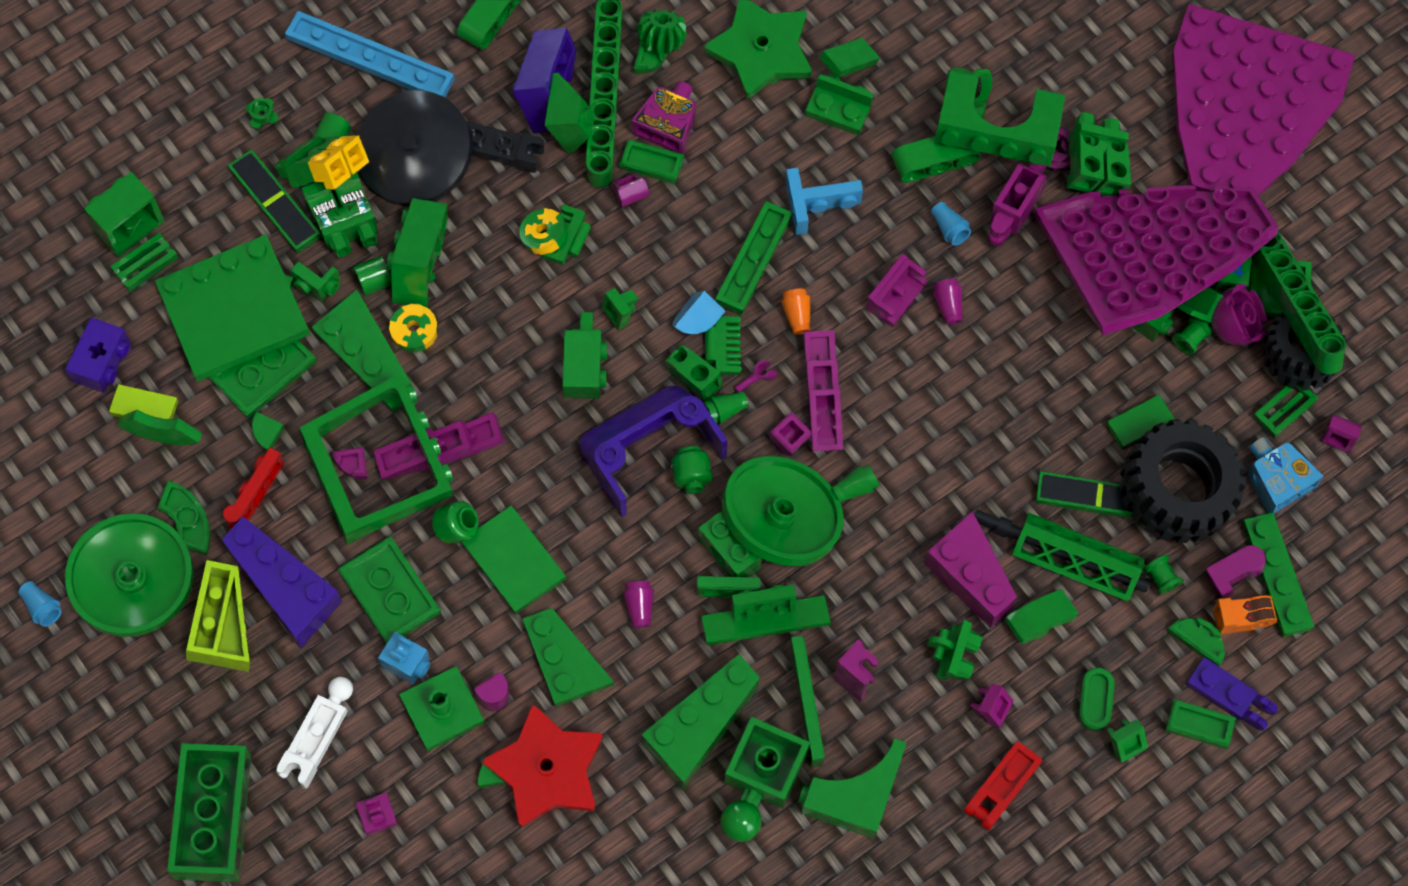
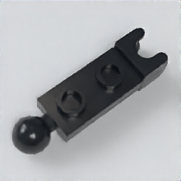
M467 121L472 135V155L516 166V169L530 173L538 171L537 159L530 154L544 153L545 144L542 138L525 133L519 135Z

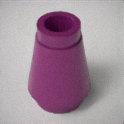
M946 279L936 282L934 284L935 290L932 293L945 320V324L953 325L962 322V286L958 285L957 279Z
M650 581L626 583V591H623V595L632 622V628L651 626L654 589L650 587Z

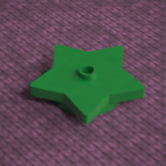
M739 0L732 27L705 45V54L731 67L739 79L745 97L748 99L766 85L776 83L782 79L810 78L811 67L799 46L807 12L769 13L750 0Z

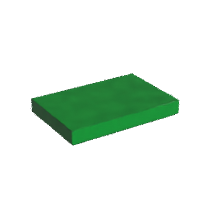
M297 340L213 375L209 379L247 419H250L256 412L317 363V359Z
M512 505L479 527L472 538L461 542L515 615L566 580V575Z
M391 536L338 568L340 575L386 644L394 632L406 636L441 614L440 608Z

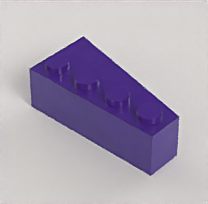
M244 517L222 539L227 552L253 584L284 628L290 633L300 649L342 603L338 590Z

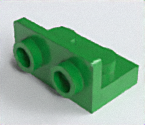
M819 74L816 88L805 110V116L859 136L872 108L874 94L862 86H852L844 83L835 76Z

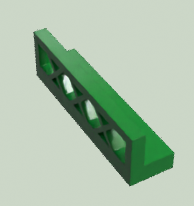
M1032 513L1028 514L1012 553L1013 556L1127 602L1131 598L1145 561L1144 558ZM1026 536L1038 540L1043 550L1033 554L1021 548ZM1058 550L1066 551L1069 553L1072 562L1065 565L1055 563L1051 553ZM1087 562L1098 564L1101 574L1093 577L1087 576L1080 565ZM1119 573L1130 577L1131 580L1127 590L1125 591L1113 586L1110 577Z

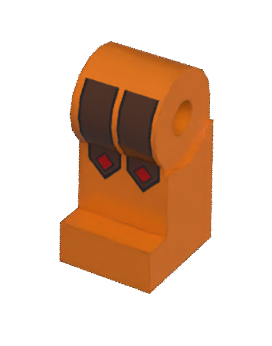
M1264 595L1231 600V598L1218 599L1213 607L1216 626L1221 635L1251 631L1277 623L1271 596Z

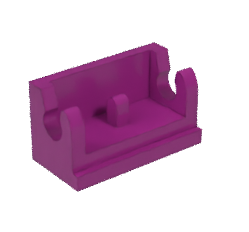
M902 253L869 295L866 310L891 327H894L928 282L924 278L926 271Z
M858 639L838 661L834 680L861 702L866 696L867 683L874 682L873 675L862 666L863 661H868L875 668L878 666V661L875 656L863 647V642Z

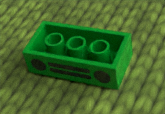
M181 743L167 870L174 880L239 882L252 757L246 746Z

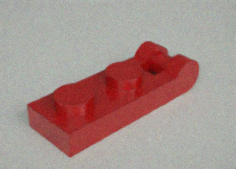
M269 448L265 456L261 455L257 459L254 466V474L239 489L238 500L234 505H229L224 509L223 517L230 530L242 517L250 521L285 464L280 452Z
M1017 740L963 812L970 817L974 815L983 822L981 826L990 831L1041 765L1043 759ZM985 798L995 805L991 812L981 806Z

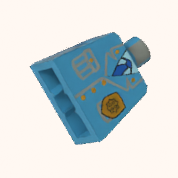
M1262 437L1249 447L1257 461L1250 467L1248 476L1267 513L1273 512L1275 514L1312 491L1324 477L1290 443H1284L1273 450L1266 439Z

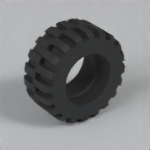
M1180 419L1170 420L1167 424L1161 422L1155 425L1151 431H1147L1130 451L1125 458L1126 462L1123 464L1120 475L1123 477L1119 482L1120 491L1126 493L1122 500L1127 509L1131 508L1133 510L1131 517L1136 523L1141 521L1145 524V531L1150 534L1155 531L1160 534L1159 538L1165 541H1169L1173 537L1177 543H1187L1190 539L1197 542L1203 540L1207 535H1213L1233 515L1244 497L1242 491L1246 488V479L1240 476L1245 472L1243 462L1236 459L1239 455L1236 448L1228 446L1226 443L1228 439L1222 433L1218 436L1212 432L1213 427L1207 424L1203 427L1198 426V422L1195 420L1187 419L1182 424ZM1163 461H1178L1193 468L1204 483L1206 491L1205 500L1188 502L1171 494L1161 481L1159 463Z

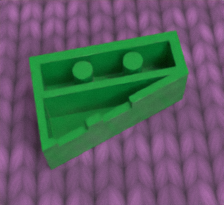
M412 198L409 210L404 209L401 219L402 230H397L395 234V251L389 252L387 259V269L391 270L392 303L402 305L420 304L428 308V283H434L435 273H432L436 258H440L448 225L447 204Z

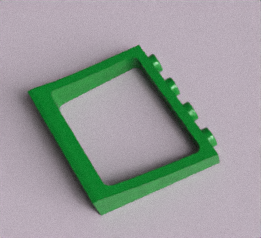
M401 374L390 378L300 427L301 440L347 545L391 523L452 497V488L449 482L453 481V476L447 463L440 464L437 457L441 454L439 444L435 437L429 439L425 430L429 428L427 417L424 411L417 412L414 405L415 402H418L415 390L412 385H405ZM396 396L420 446L436 486L372 514L357 518L353 513L321 438L388 397Z

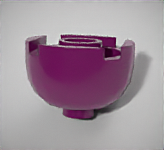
M1238 284L1220 292L1224 296L1214 310L1212 323H1209L1212 331L1222 341L1234 346L1260 341L1267 331H1262V323L1267 321L1264 305L1254 290L1248 292L1244 288L1247 286L1245 284Z

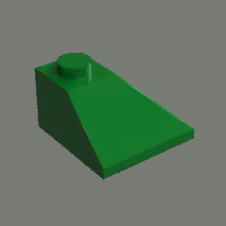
M553 73L545 127L567 153H574L589 138L590 126L594 123V113L583 98L559 73Z

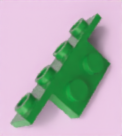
M775 585L769 589L758 591L744 590L732 595V611L701 616L707 646L831 625L825 595L796 600L794 585Z

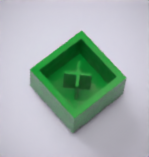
M132 172L125 177L118 178L110 189L102 195L92 198L84 208L95 234L117 258L164 223L154 195Z

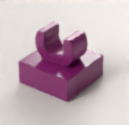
M991 683L989 689L980 688L978 690V693L984 698L982 703H972L971 707L977 714L982 715L989 725L1001 728L1014 700L1002 686Z
M387 792L356 803L367 836L398 825Z

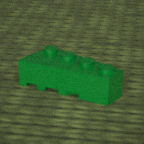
M740 654L642 734V745L683 792L698 769L700 770L714 747L724 737L730 725L736 720L759 688L760 677Z

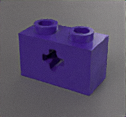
M91 317L65 369L70 380L105 393L108 385H112L117 377V367L121 359L126 358L130 350L131 343L125 329Z

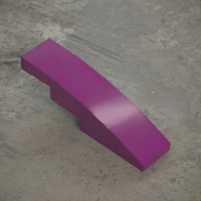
M834 330L804 332L810 431L813 433L811 436L812 452L843 450Z
M493 412L467 423L460 420L436 431H432L429 428L426 429L429 439L435 437L439 444L441 454L437 457L441 465L505 443L497 415ZM415 435L374 451L383 480L429 469Z

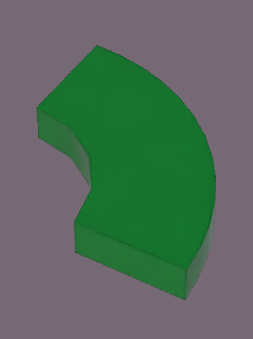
M139 410L120 416L117 423L118 427L136 436L169 445L197 444L202 436L200 431L179 418L162 419L150 416Z
M168 480L158 505L159 512L173 520L176 524L177 532L184 540L189 551L207 556L211 542V531L203 507L189 490Z

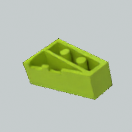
M206 560L187 644L186 660L249 672L250 660L238 566Z

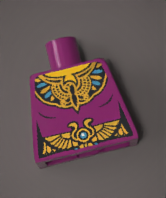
M682 81L676 83L673 91L658 87L632 120V135L670 151L684 154L696 115V102L689 99L693 91L692 87Z

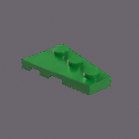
M552 608L523 618L525 629L555 707L615 686L610 676Z

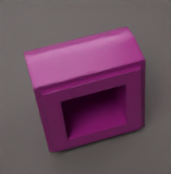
M637 173L610 184L621 208L649 197L646 181Z
M792 412L769 433L772 443L787 456H791L813 435Z
M1332 414L1321 441L1348 453L1357 441L1362 425Z
M499 672L474 689L476 699L483 708L489 711L503 709L510 698L507 681L503 674Z

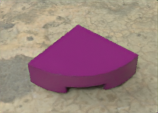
M363 447L333 451L335 462L344 474L355 479H368Z

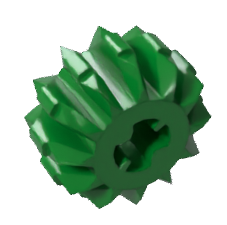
M654 9L653 12H645L644 16L640 18L637 29L640 45L646 46L648 51L655 50L658 54L660 52L670 54L672 50L679 51L681 45L684 44L687 34L684 18L677 16V12L670 13L666 9L664 11Z

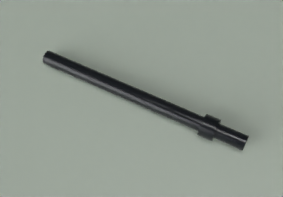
M978 509L975 513L978 523L995 530V534L1005 538L1008 535L1017 540L1019 539L1023 528L1012 524V520L1002 516L999 519ZM1026 536L1025 543L1043 550L1038 540ZM1058 550L1051 553L1072 562L1069 553L1066 551ZM1087 562L1080 565L1101 574L1098 564ZM1120 573L1110 577L1125 585H1129L1131 580L1130 577ZM1139 577L1135 589L1146 593L1150 581Z

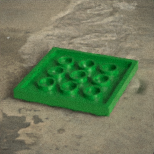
M267 234L155 280L197 382L311 335Z

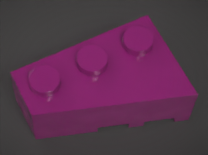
M972 511L928 551L925 564L984 623L992 628L1013 608L1017 596Z

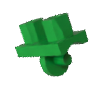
M962 620L959 625H951L949 630L941 629L939 637H929L927 645L935 650L933 659L940 661L936 678L943 681L949 678L964 681L971 677L974 663L962 659L964 650L972 654L977 652L983 638L973 630H970L972 623Z

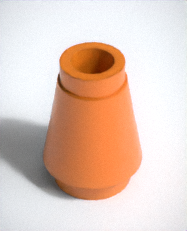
M803 288L784 292L781 304L793 335L810 332V295H807L806 289Z

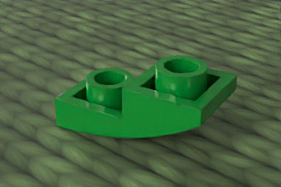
M1060 589L1014 611L1005 618V622L1022 645L1046 636L1051 628L1075 620L1079 613L1064 591Z

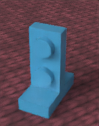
M798 168L786 169L785 184L790 209L793 212L792 219L796 235L807 234L809 223L808 211L821 213L829 208L841 207L848 209L861 204L863 194L861 180L802 189Z

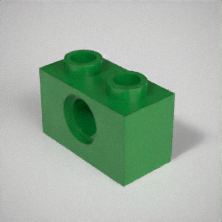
M722 511L699 527L698 540L728 577H750L761 569L762 558L751 553L739 543L729 530Z

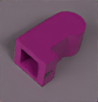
M1249 545L1206 568L1207 575L1220 597L1224 599L1234 594L1232 585L1244 578L1259 576L1266 566L1265 554L1259 547Z

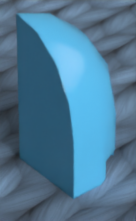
M705 291L695 292L678 312L672 326L682 333H703L715 325L725 313V310Z

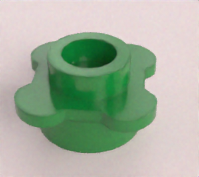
M259 98L246 106L245 110L251 117L250 125L252 128L259 129L262 125L268 123L275 124L278 121V114L274 113L273 100Z

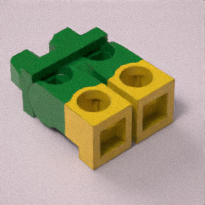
M359 135L326 137L323 140L320 136H313L303 145L295 148L294 152L285 159L278 161L276 169L281 179H289L292 188H298L301 185L305 186L310 182H324L326 189H336L350 178L351 175L369 163Z

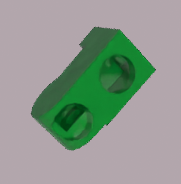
M680 345L663 362L669 373L680 380L702 402H705L707 397H712L723 387L721 373L684 345Z

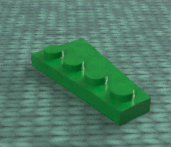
M357 289L311 327L313 333L369 389L398 374H401L406 386L412 385ZM390 396L381 401L392 413L401 406L396 396Z

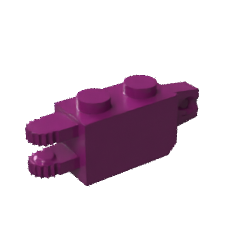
M1022 163L1017 165L993 205L990 221L991 230L988 235L990 244L996 247L1003 245L1010 233L1018 234L1044 191L1047 175L1043 174L1046 166L1033 163L1029 167Z

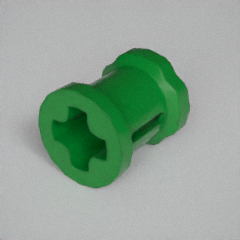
M1191 316L1188 320L1189 324L1181 333H1176L1172 338L1175 346L1181 352L1190 356L1194 355L1197 351L1196 347L1204 338H1209L1213 333L1212 328L1206 321Z
M1163 555L1153 560L1143 568L1145 573H1150L1159 588L1157 592L1160 596L1173 591L1184 582L1182 577H1177L1170 566L1168 555Z

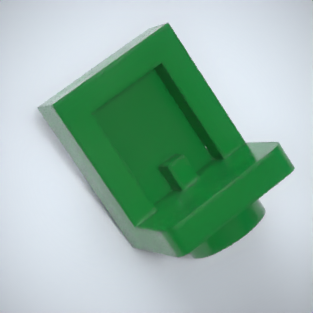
M299 261L291 269L295 288L304 295L311 294L321 303L327 296H333L340 287L341 278L338 269L334 266L322 278Z

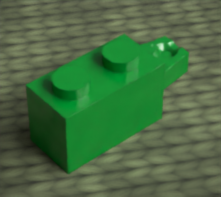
M581 312L580 329L565 330L563 361L564 398L600 399V388H606L607 370H601V360H607V342H602L600 329H593V312Z

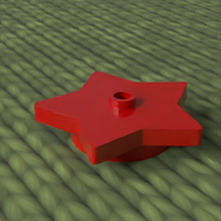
M532 706L518 741L486 757L483 763L487 769L513 789L518 822L520 827H525L548 811L556 808L595 811V802L587 771L603 737L601 733L562 731L536 706ZM546 763L553 764L552 769L549 771L542 770L541 766Z

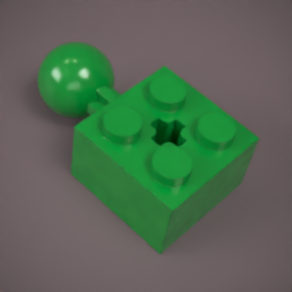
M751 716L725 773L724 783L743 791L741 799L727 805L721 814V828L729 839L736 842H746L753 839L759 833L762 819L757 808L761 800L779 808H784L809 752V741ZM767 758L771 759L772 767H764L761 762H765Z

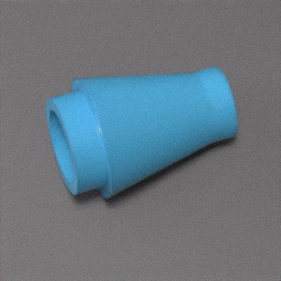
M940 202L932 208L931 214L935 218L946 242H951L952 245L956 246L968 239L971 229L967 220L949 208L945 202Z
M33 581L26 582L20 587L18 594L23 599L34 623L47 627L59 619L62 613L59 601L40 589Z

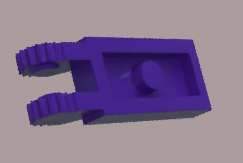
M1205 657L1186 684L1187 687L1228 714L1236 717L1238 720L1242 719L1260 731L1265 730L1268 723L1255 712L1247 710L1250 704L1270 715H1275L1278 710L1275 703L1265 696L1258 695L1256 690Z

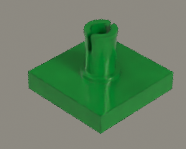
M457 666L399 694L427 752L485 724Z

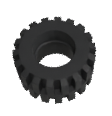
M1282 312L1280 317L1277 316L1273 320L1263 349V356H1265L1263 362L1266 367H1269L1268 372L1271 376L1277 375V381L1281 384L1287 382L1289 387L1294 389L1296 385H1301L1302 390H1308L1311 385L1315 389L1321 387L1322 382L1327 384L1335 374L1329 375L1320 372L1313 364L1308 353L1299 351L1292 346L1295 343H1302ZM1336 325L1342 335V327L1340 325Z

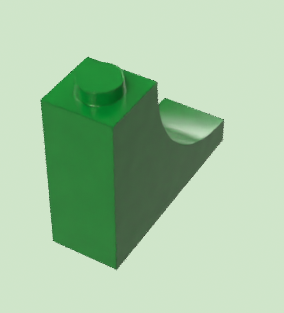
M894 739L885 757L871 770L857 777L845 780H825L813 777L811 785L804 784L798 803L804 804L802 814L875 839L907 742Z

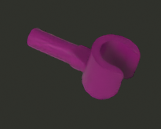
M767 361L757 362L754 367V373L735 386L737 391L744 390L761 378L767 381L775 379L777 376V371L769 370L764 374L765 369L772 363Z

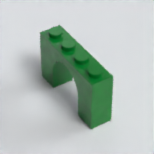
M950 70L934 142L1030 162L1036 165L1051 166L1057 145L1065 95L1036 89L1029 119L1015 127H999L985 121L975 109L974 98L979 76Z

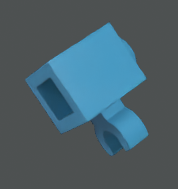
M394 632L378 657L381 667L414 685L417 678L422 679L426 675L431 665L427 649L397 632Z

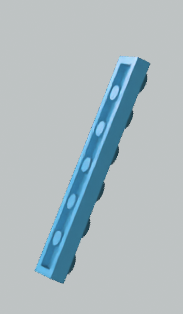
M297 11L285 32L286 40L409 90L429 91L445 98L455 81L453 73L300 11Z

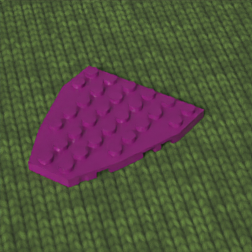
M1188 4L1172 53L1175 73L1173 84L1176 88V130L1178 141L1182 144L1184 156L1182 159L1184 168L1188 171V185L1196 186V191L1214 192L1215 186H1226L1228 188L1253 187L1257 195L1264 193L1281 174L1284 175L1309 146L1311 140L1321 131L1326 121L1339 108L1355 55Z
M1193 185L1147 188L1145 194H1129L1128 189L1119 190L1118 196L1100 197V191H1094L1035 208V217L1102 335L1161 318L1236 270L1278 234L1277 223L1253 187L1228 188L1226 186H1215L1214 192L1196 191V186Z

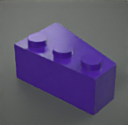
M567 28L538 30L534 32L531 43L528 44L524 62L520 66L517 81L513 85V96L515 100H518L533 133L549 132L545 127L553 73H559L567 82H572L576 48Z

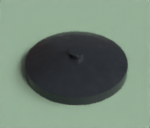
M411 90L388 97L367 115L358 133L369 163L359 170L362 178L378 196L396 205L410 207L412 198L435 202L445 197L461 182L471 162L473 142L466 119L452 102L433 92Z

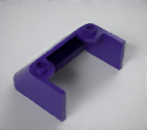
M668 386L586 432L580 440L581 455L621 517L627 515L626 497L611 474L620 470L625 464L626 454L624 449L674 420H677L678 423L685 427L698 425L719 458L723 460L727 457V438L703 402L679 386Z

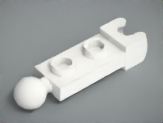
M345 677L334 678L328 686L329 698L317 696L288 751H285L277 766L276 773L278 776L284 779L288 777L292 770L300 769L298 781L302 788H308L317 772L318 765L348 712L347 708L339 704L352 695L353 685L349 679Z

